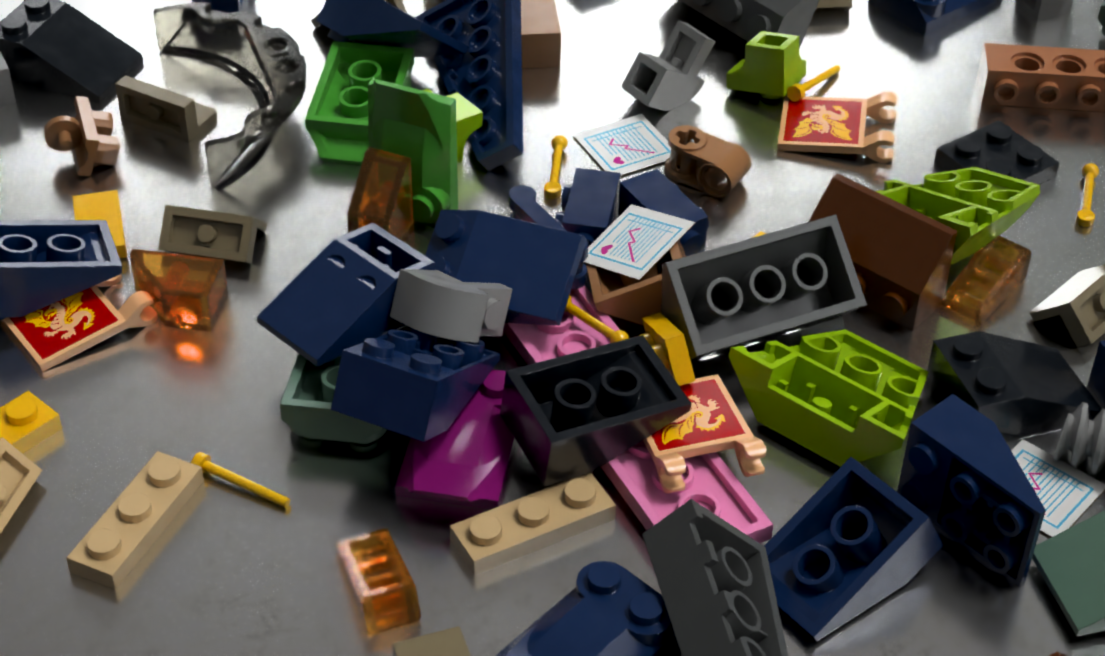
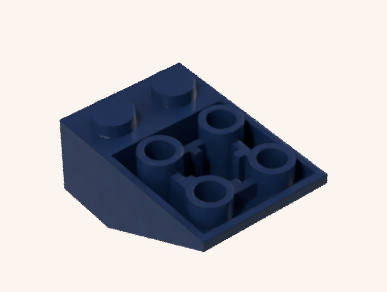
M370 223L335 238L257 316V323L314 365L320 366L341 356L342 350L363 343L367 338H377L388 334L389 330H397L406 326L390 317L400 269L435 270V262L380 226Z
M409 326L399 330H389L388 334L377 338H367L363 343L342 350L331 410L425 442L448 430L499 362L500 353L485 349V343L481 340L478 343L450 340L423 333Z
M952 394L911 422L897 492L925 513L931 522L943 530L952 540L962 544L985 561L994 571L1001 573L1018 587H1021L1025 584L1046 510L995 422Z

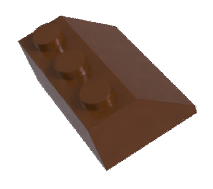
M837 173L830 180L808 222L837 215L867 303L865 307L914 331L943 303L958 231Z

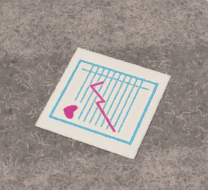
M643 114L573 134L604 171L621 173L620 176L666 162L670 157L671 147L668 145V141Z
M631 204L588 247V257L583 262L640 280L696 222Z
M1024 439L1011 450L1046 510L1040 531L1050 537L1069 529L1105 490L1104 483L1060 459L1054 461L1053 455Z

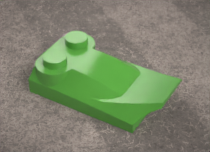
M340 41L332 42L305 117V128L313 139L319 158L323 162L366 166L369 163L368 83L372 78L411 87V72L415 62L413 48Z
M372 78L368 83L370 175L363 182L362 190L364 197L372 207L380 211L422 223H435L441 210L458 209L456 99Z

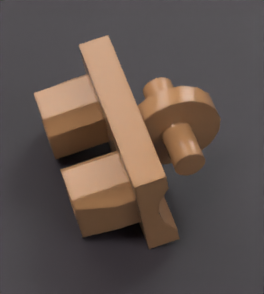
M75 96L76 117L57 116L52 118L45 125L44 138L47 145L53 150L60 152L72 150L77 175L91 177L94 164L116 165L120 151V142L117 136H111L113 131L111 112L91 110L88 97Z

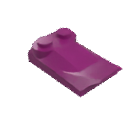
M493 369L447 431L425 442L410 437L395 486L396 496L489 510L499 507L517 443L500 415L506 371Z

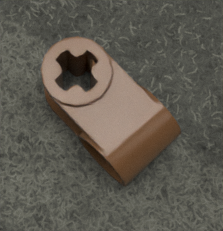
M681 125L670 130L668 134V145L671 147V152L664 166L667 177L675 182L684 183L701 190L711 197H726L748 173L751 167V159L743 147L705 133L697 127Z

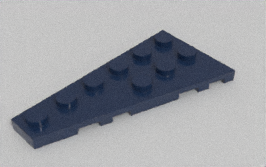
M445 0L416 16V18L469 46L466 54L435 56L433 59L449 95L458 92L483 112L482 127L475 130L468 138L478 162L489 171L522 155L521 0Z

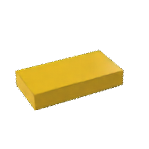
M118 190L72 196L75 220H106L119 258L127 257Z

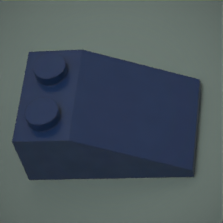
M326 0L316 20L331 29L327 36L335 41L351 43L354 41L361 44L413 48L414 58L466 54L469 46L385 0Z
M441 210L425 256L435 262V270H439L462 282L501 283L512 288L505 323L560 326L587 239L581 234L481 210Z
M106 220L0 221V320L8 317H23L122 274V263Z
M850 457L764 546L766 547L778 608L814 640L819 641L906 585L939 551L943 543L930 518L854 458Z

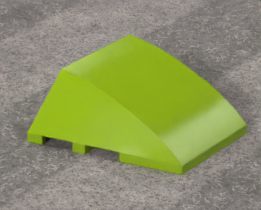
M970 167L924 175V183L916 185L896 179L884 181V190L876 192L957 230L951 261L952 265L976 253L1013 225L1038 197L1040 185L979 167Z
M846 329L802 336L799 345L786 346L777 340L768 341L765 344L764 350L748 352L744 346L731 347L728 355L756 420L840 467L850 457L858 462H862L902 448L929 371Z

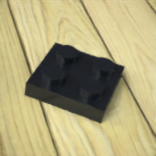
M999 120L937 147L934 160L947 171L979 167L1035 184H1041L1056 177L1060 162L1045 153L1040 147L1032 144Z

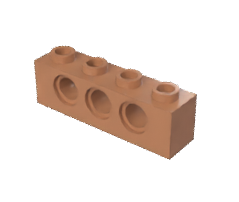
M984 43L977 75L982 105L1105 112V50Z

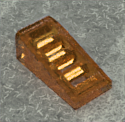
M999 235L974 254L942 296L940 305L982 324L1026 278L1032 256L1031 251ZM965 292H968V293H970V294H972V295H974V296H976V297H978V298H980V299H982V300H984V301L981 302V301H979V300H977V299H975V298H973V297H970V296H968V295H966V294H964V293H965Z
M387 528L336 543L339 558L369 634H379L420 620L421 612L416 586ZM383 553H384V555H382V556H378V557H375V558H371V559H368V560H365V561H361V562H358V563L356 562V561H360V560H363V559H366V558H370V557H373V556H377V555H380V554H383Z

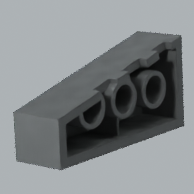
M692 499L642 534L682 656H788L765 546Z

